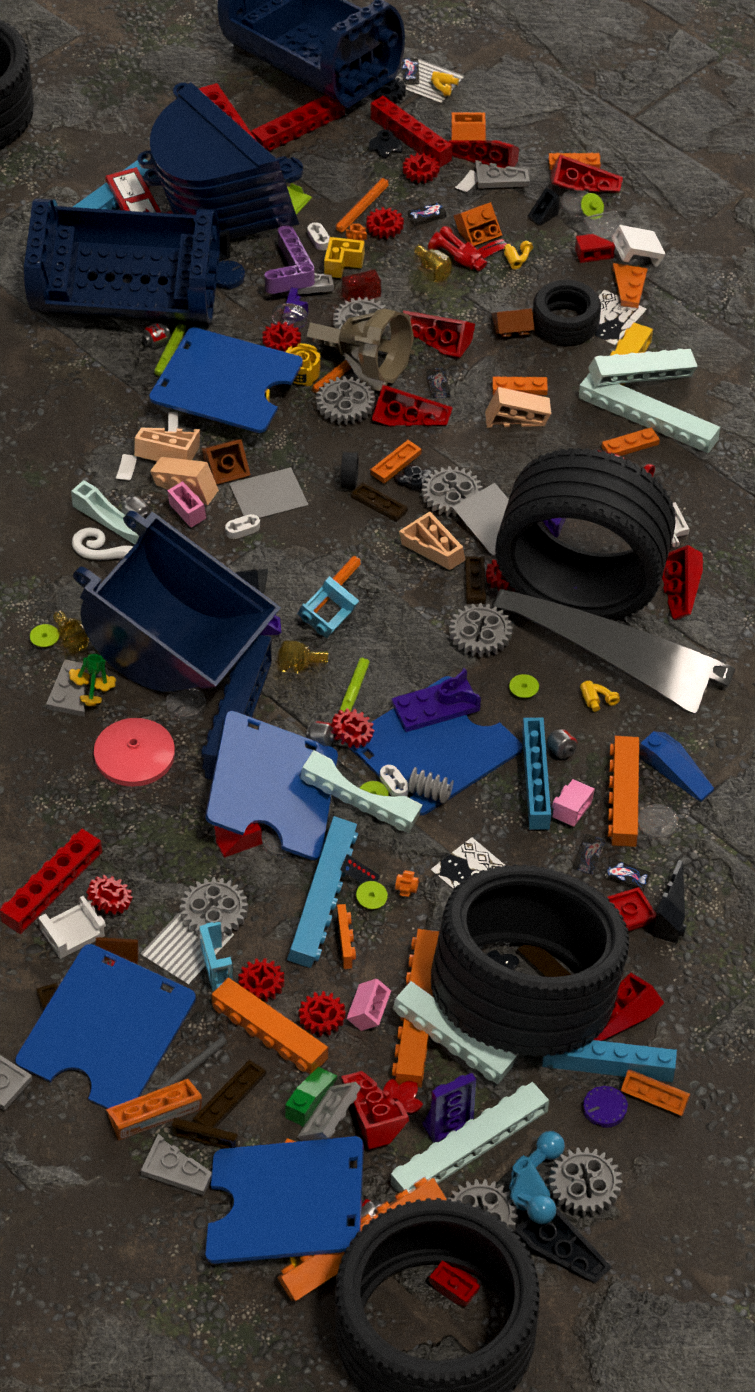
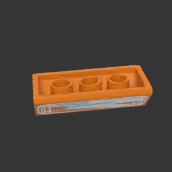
M186 1079L108 1108L106 1111L119 1141L172 1121L174 1117L180 1118L201 1110L202 1096L191 1081Z

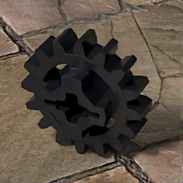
M398 77L370 95H372V99L384 96L391 102L397 103L398 100L402 101L403 97H405L406 85Z

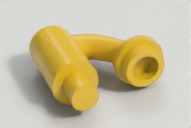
M433 71L431 82L446 97L451 95L452 84H459V78H454L452 74Z
M524 241L520 244L521 256L518 255L515 247L510 244L504 246V254L512 269H519L527 260L529 252L533 249L532 243Z
M585 681L580 685L587 706L592 708L594 712L600 710V699L597 692L604 695L606 703L611 706L618 704L620 701L619 693L611 692L602 685L593 684L592 681Z

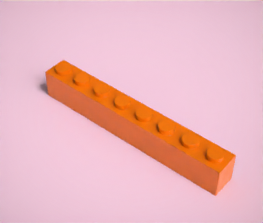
M418 929L417 937L412 938L411 949L415 951L414 955L410 954L409 967H412V970L407 972L406 985L412 981L433 996L431 969L439 931ZM401 1017L400 1021H404L403 1026H399L398 1039H401V1043L396 1044L395 1057L398 1058V1062L393 1063L392 1076H396V1081L399 1085L406 1081H414L418 1084L419 1088H422L429 1035L423 1030H418L406 1018Z
M423 1177L414 1183L415 1188L407 1191L405 1189L396 1194V1200L389 1204L386 1201L376 1208L378 1212L372 1216L369 1213L362 1216L361 1231L362 1227L365 1224H369L372 1218L376 1219L378 1214L381 1212L385 1213L389 1208L394 1209L396 1205L401 1204L402 1206L408 1201L413 1203L418 1199L426 1201V1198H431V1200H436V1198H441V1200L447 1199L434 1178L426 1179V1177ZM345 1252L301 1256V1262L295 1266L291 1263L281 1269L282 1274L277 1278L291 1301H297L338 1273L339 1265Z

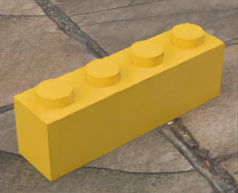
M633 322L631 327L625 330L623 339L618 341L616 350L612 351L610 356L614 354L645 353L652 342L653 329Z

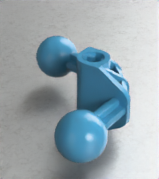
M554 1131L542 1133L536 1142L537 1150L529 1157L524 1155L519 1157L511 1173L512 1177L509 1188L513 1203L517 1209L521 1211L527 1210L529 1218L537 1224H547L556 1215V1205L550 1198V1191L536 1169L545 1159H557L564 1151V1140L560 1134Z

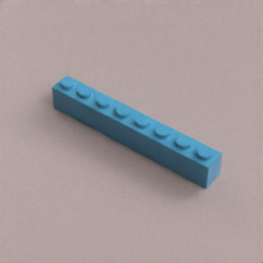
M335 816L332 819L289 951L288 961L311 968L313 962H318L322 950L318 949L319 944H324L327 932H324V928H329L332 915H329L330 910L334 911L338 900L334 896L335 893H340L343 884L339 880L340 877H345L346 874L340 869L346 854L352 855L353 849L350 848V845H355L358 833L355 832L356 823Z

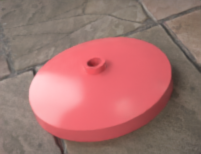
M143 718L123 719L109 725L100 733L94 745V759L99 772L111 782L123 786H143L157 781L169 771L175 758V746L170 733L157 722Z

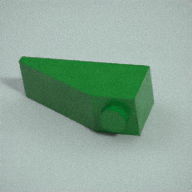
M317 1067L295 1089L285 1104L286 1119L304 1127L329 1087L335 1083L337 1075Z

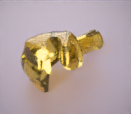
M422 245L415 247L414 254L422 259L421 265L425 269L433 268V279L435 282L445 281L450 276L452 263L446 254L435 249L428 251Z
M59 611L61 616L56 612L53 620L59 625L57 632L62 637L64 647L68 648L70 654L85 649L89 638L85 633L82 622L75 618H67L63 611Z
M286 640L282 642L277 654V664L283 672L294 667L295 673H298L304 668H308L310 663H328V651H310L308 645L297 641Z

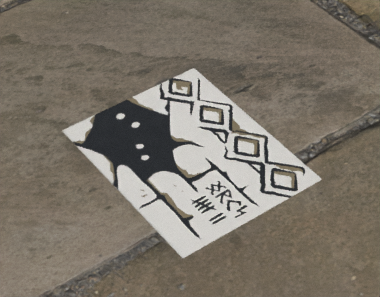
M604 290L599 295L601 315L599 328L594 336L616 345L624 336L625 330L638 320L646 311V308L639 306V308L621 306L619 296Z
M471 837L431 870L455 890V887L460 885L461 881L466 880L468 876L472 877V874L479 873L481 870L486 871L487 868H495V866L504 867L505 864Z

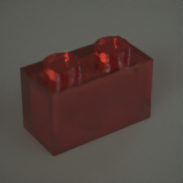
M375 269L342 277V294L348 302H351V298L357 301L358 297L361 300H364L365 297L368 299L380 297L381 279Z

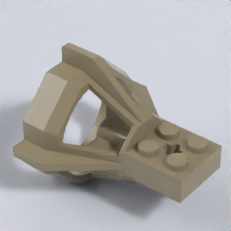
M384 308L379 309L374 313L348 318L341 329L311 322L309 324L307 337L313 338V342L339 348L340 354L346 358L361 383L366 382V386H371L373 390L380 391L382 384L387 386L388 382L394 383L407 367L410 354L414 355L415 350H411L414 335L410 316L401 312ZM390 323L391 340L381 339L385 327ZM378 350L387 352V356L380 367H378Z

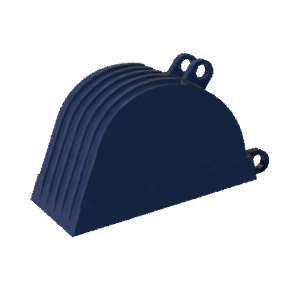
M182 82L175 85L173 93L176 100L160 113L152 127L150 134L151 150L141 152L137 158L140 167L148 169L144 174L146 183L150 186L163 187L173 214L196 215V209L216 210L219 220V231L228 230L230 239L280 228L281 226L299 225L279 161L193 83L187 84ZM145 158H151L149 161L143 162ZM152 175H157L156 178L150 179Z
M129 511L123 517V521L129 529L139 535V538L109 575L101 582L102 579L85 567H79L73 573L75 581L84 588L80 596L84 600L80 615L85 633L95 649L113 668L128 679L144 687L157 691L216 687L281 607L154 512H151L145 519L137 512Z

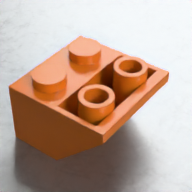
M452 112L451 140H486L485 113Z
M491 202L453 216L459 233L473 246L502 236Z

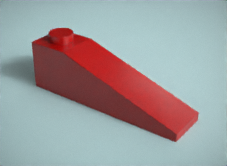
M449 140V143L452 144V157L473 163L477 160L481 161V164L484 165L493 163L501 168H506L507 166L515 167L518 162L519 148L512 144L498 140Z
M560 154L553 164L550 180L552 184L568 190L619 193L623 177Z
M382 384L372 420L389 426L447 425L453 407Z
M689 545L669 552L662 576L663 589L668 595V604L674 620L691 615L703 571V553Z
M253 823L246 827L243 835L215 826L216 844L224 858L262 844V831L258 823Z
M630 973L620 982L614 1009L607 1026L594 1040L602 1041L649 1018L659 1010L664 1001L651 984Z
M363 1071L341 1076L343 1084L356 1082L361 1087L357 1093L356 1100L351 1106L368 1149L390 1144L409 1121L402 1103L398 1100L394 1101L387 1091L383 1092L377 1087V1083Z

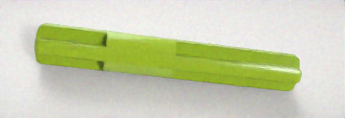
M177 324L155 368V375L161 376L175 353L186 331L185 324Z
M362 657L358 661L342 701L340 710L345 712L346 708L351 712L369 666L368 659Z

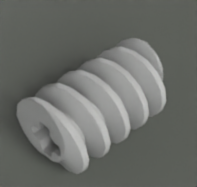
M414 767L408 785L410 793L417 791L419 796L423 794L426 798L432 796L434 801L440 799L441 803H445L451 795L454 781L452 780L450 784H447V777H445L441 782L440 775L432 779V772L426 777L425 770L417 774V767Z

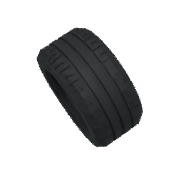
M557 280L545 285L536 293L533 302L534 329L543 339L550 343L563 346L581 344L595 335L599 328L601 302L597 293L588 285L575 280ZM558 308H571L578 310L582 315L561 317L550 311Z

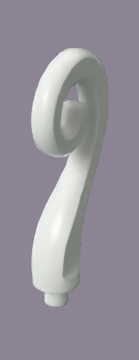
M91 527L79 530L72 538V547L75 552L81 557L90 560L123 559L133 547L119 546L104 550H92L104 545L105 535L101 530ZM90 536L96 537L97 540H88L86 542L88 548L82 545V541Z

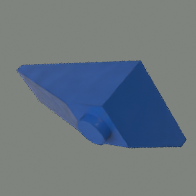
M653 731L640 743L639 758L698 801L702 802L714 791V787L683 746L665 732Z

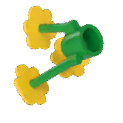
M90 654L87 658H84L81 669H70L69 671L70 680L80 686L88 684L89 674H92L89 695L80 696L81 701L85 702L84 704L87 706H96L97 703L102 701L101 697L94 696L95 688L101 689V691H108L110 688L115 687L116 678L106 675V660L98 654ZM101 671L102 677L96 678V675Z

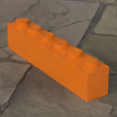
M615 736L614 744H610V756H613V760H610L609 772H613V776L609 777V788H613V792H609V804H612V808H609L608 820L612 821V825H608V837H612L611 845L636 847L638 837L639 737Z
M229 977L212 993V1006L218 1013H223L229 1017L235 1025L239 1024L249 1035L259 1038L266 1047L276 1050L283 1059L293 1062L300 1071L311 1074L328 1059V1046Z

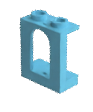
M329 576L315 595L306 604L303 603L297 614L304 622L315 628L317 633L328 638L354 611L359 600ZM327 596L342 608L329 623L314 612Z
M210 922L199 926L200 947L212 991H215L228 977L233 980L231 957L217 960L214 952L215 948L222 947L221 922Z

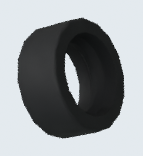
M343 452L341 463L342 488L357 487L358 453Z

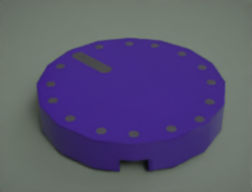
M600 1086L588 1092L584 1099L583 1110L586 1118L591 1123L609 1128L618 1125L624 1120L628 1104L625 1096L614 1087Z

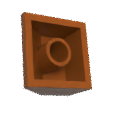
M532 308L491 313L496 334H501V337L512 336V332H519V335L530 334L529 330H534Z
M241 439L202 448L204 461L208 463L216 485L251 475Z

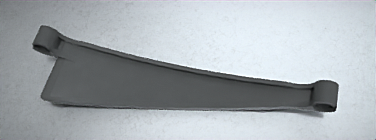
M500 589L493 608L496 606L498 610H503V612L517 613L557 634L693 714L697 713L708 681H714L719 685L729 687L735 672V668L666 639L547 600Z

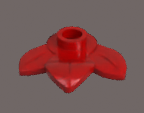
M391 1079L384 1086L383 1092L387 1091L394 1101L398 1100L401 1102L406 1113H415L423 1106V1103L415 1098L418 1092V1084L416 1082L406 1081L399 1085L397 1081Z

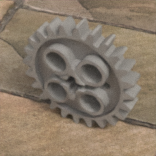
M358 297L357 301L351 298V302L345 300V305L339 304V308L335 309L333 326L341 329L348 318L374 313L383 308L386 309V305L381 306L380 301L374 303V298L368 301L367 297L364 300ZM390 323L385 327L382 336H385V332L389 331Z
M346 376L343 377V380H340L338 377H336V381L329 379V384L324 382L323 387H319V392L316 393L317 410H320V415L324 414L325 419L330 417L331 422L337 420L338 424L341 421H344L345 425L348 424V421L355 424L356 419L361 422L362 417L367 418L368 414H372V409H374L375 396L374 391H371V386H366V382L360 383V379L353 381V377L349 380L346 379Z
M448 466V470L441 467V472L434 470V475L429 473L428 478L424 479L422 497L423 502H427V507H432L433 512L439 510V515L446 512L447 517L450 513L456 517L457 512L452 507L481 491L483 487L481 486V481L477 480V475L472 476V471L465 473V468L459 471L457 466L454 470L450 466Z
M480 603L479 607L472 604L470 609L467 606H464V611L458 609V615L453 614V619L450 620L449 633L450 639H453V645L458 644V650L464 648V654L471 651L472 656L479 653V656L482 657L483 653H486L489 657L490 652L497 654L498 649L503 651L504 645H509L513 627H511V621L508 620V615L503 616V610L497 612L496 606L491 609L490 604L483 607L482 603ZM485 618L484 626L481 628L482 620ZM480 633L479 641L476 642L478 634Z
M215 877L212 878L211 882L204 878V884L196 881V888L189 886V892L184 891V898H181V920H184V926H189L190 932L196 929L197 936L200 935L199 926L210 922H221V935L224 938V932L232 935V928L239 930V924L244 925V918H247V896H244L243 890H239L238 884L232 887L231 880L225 884L223 878L219 882H216Z
M578 1147L575 1154L568 1150L567 1157L561 1154L560 1161H554V1167H551V1175H549V1190L553 1191V1199L559 1198L558 1205L566 1204L565 1211L573 1208L574 1215L580 1210L584 1217L586 1211H590V1214L594 1216L595 1210L602 1214L604 1207L610 1209L611 1202H617V1196H620V1188L622 1187L621 1172H617L618 1165H612V1158L605 1160V1152L599 1156L597 1155V1149L593 1153H589L588 1147L585 1148L584 1152H581ZM580 1165H582V1166L584 1167L585 1180L582 1179L583 1171H582ZM586 1184H589V1185H588V1193H589V1195H590L591 1198H588V1197H587V1194H586ZM596 1188H600V1189H602L603 1191H597V1190H595V1189H596ZM572 1192H580L581 1194L576 1195Z
M475 1179L474 1185L466 1181V1188L458 1185V1192L452 1191L451 1198H447L454 1202L460 1200L464 1204L468 1202L473 1207L479 1206L477 1197H480L481 1209L483 1211L487 1210L490 1212V1215H496L501 1222L507 1223L508 1228L515 1230L518 1215H516L518 1209L512 1199H510L511 1192L503 1193V1185L498 1189L495 1188V1181L491 1185H487V1179L483 1181V1184H479L478 1180ZM492 1201L495 1204H488L486 1202Z

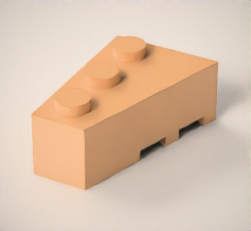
M498 387L485 411L487 428L503 424L504 427H510V424H521V427L545 426L551 415L550 398Z
M141 428L135 437V456L158 461L160 457L192 460L200 447V429H194V432H182V429H176L175 432L165 431V428Z
M160 457L150 471L156 486L169 490L183 481L199 497L200 501L206 505H209L219 491L207 462Z
M431 512L426 513L399 531L403 546L448 570L465 561L463 546Z

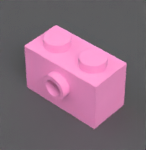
M183 481L167 490L170 506L190 528L206 519L204 504Z
M572 779L568 786L565 785L563 787L561 795L555 797L552 803V808H554L552 817L575 826L592 804L595 789Z
M378 979L359 984L347 1020L361 1031L379 1026L391 990Z

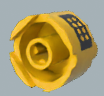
M301 343L298 344V347H289L285 352L298 355L303 359V365L293 383L311 386L320 376V353L317 352L314 346Z

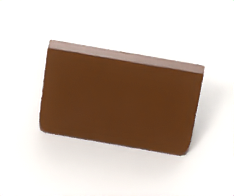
M96 937V946L138 964V940Z

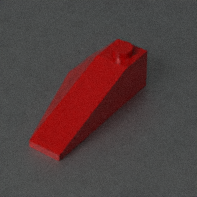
M403 310L404 314L410 316L414 337L437 349L442 354L461 357L472 342L475 329L474 323Z

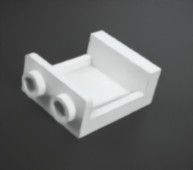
M619 225L612 236L622 261L629 262L633 254L650 257L653 265L658 267L666 255L654 231Z
M84 896L79 897V905L51 919L46 914L38 917L41 932L60 959L83 948L87 944L95 942L96 937L103 938L105 936L104 927H106L104 919L101 915L97 916L94 906L91 905L92 902H87Z

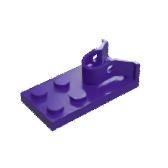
M462 668V672L456 677L449 678L439 685L392 698V705L405 732L478 712L480 711L481 698L473 692L467 680V670Z
M472 1073L461 1075L446 1085L441 1084L432 1091L431 1109L422 1124L433 1143L440 1142L450 1132L459 1130L470 1119L474 1120L476 1078Z

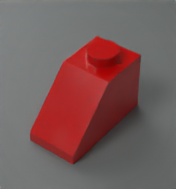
M595 234L576 236L575 251L580 263L613 259L615 244Z

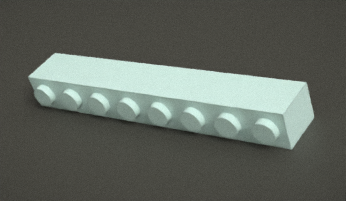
M590 373L580 384V399L645 427H652L653 430L698 450L709 453L719 439V426L620 384L595 386Z
M533 1082L527 1086H521L510 1097H504L493 1108H487L476 1119H470L462 1128L450 1132L439 1143L435 1142L422 1154L413 1156L410 1162L396 1167L391 1173V1186L399 1193L405 1189L407 1191L415 1188L414 1183L423 1177H426V1179L434 1178L437 1184L548 1112L549 1099Z

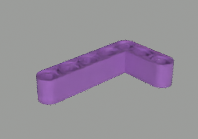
M281 226L278 229L279 247L289 266L265 272V291L270 294L290 291L291 287L298 289L306 288L315 283L314 265L296 232L291 226Z

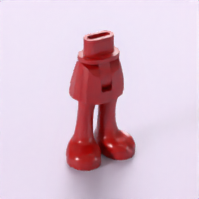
M443 226L440 232H436L429 241L428 249L431 252H436L443 248L454 257L456 262L469 267L471 270L481 271L487 265V261L483 259L478 250L470 242L464 244L453 234L452 229L448 226Z

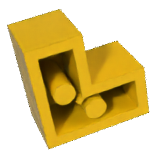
M330 237L324 259V274L332 275L333 278H342L344 266L362 268L365 257V241Z

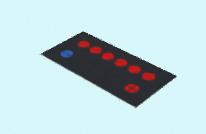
M346 854L340 869L361 884L367 881L378 882L379 874Z

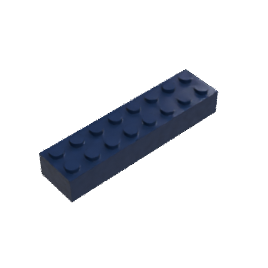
M258 635L235 663L236 668L231 670L230 684H226L224 690L225 698L220 700L219 714L214 716L213 730H209L208 744L207 746L204 745L201 756L204 758L202 769L205 770L206 779H213L226 714L229 711H235L251 718L253 717L272 664V639L269 636Z

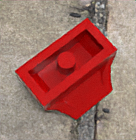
M444 1261L429 1276V1282L440 1294L457 1305L467 1306L480 1289L476 1278L457 1266L452 1267Z

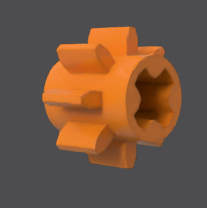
M360 224L350 225V229H346L347 239L367 240L366 228Z
M405 870L403 875H397L395 889L400 890V896L409 897L411 893L417 892L419 878L414 877L415 872Z

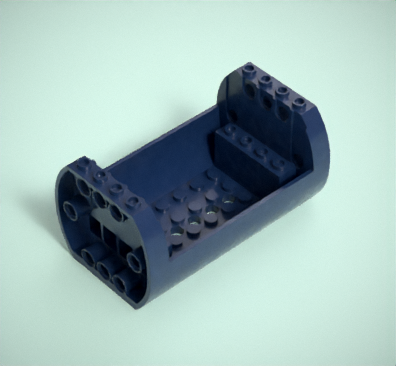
M218 0L219 25L223 35L229 42L347 108L396 78L401 66L405 49L403 20L398 10L383 0H374L370 5L363 8L347 0Z
M35 198L32 201L24 262L25 292L30 310L34 312L211 323L214 313L220 258V231L217 211L196 209V215L63 207L58 206L54 199ZM92 274L98 276L97 279L94 281H90L88 279V277ZM110 275L115 277V280L112 282L106 281V278ZM125 277L133 278L130 283L123 282ZM143 278H149L150 282L148 284H142L141 280ZM161 279L168 281L166 285L158 284Z

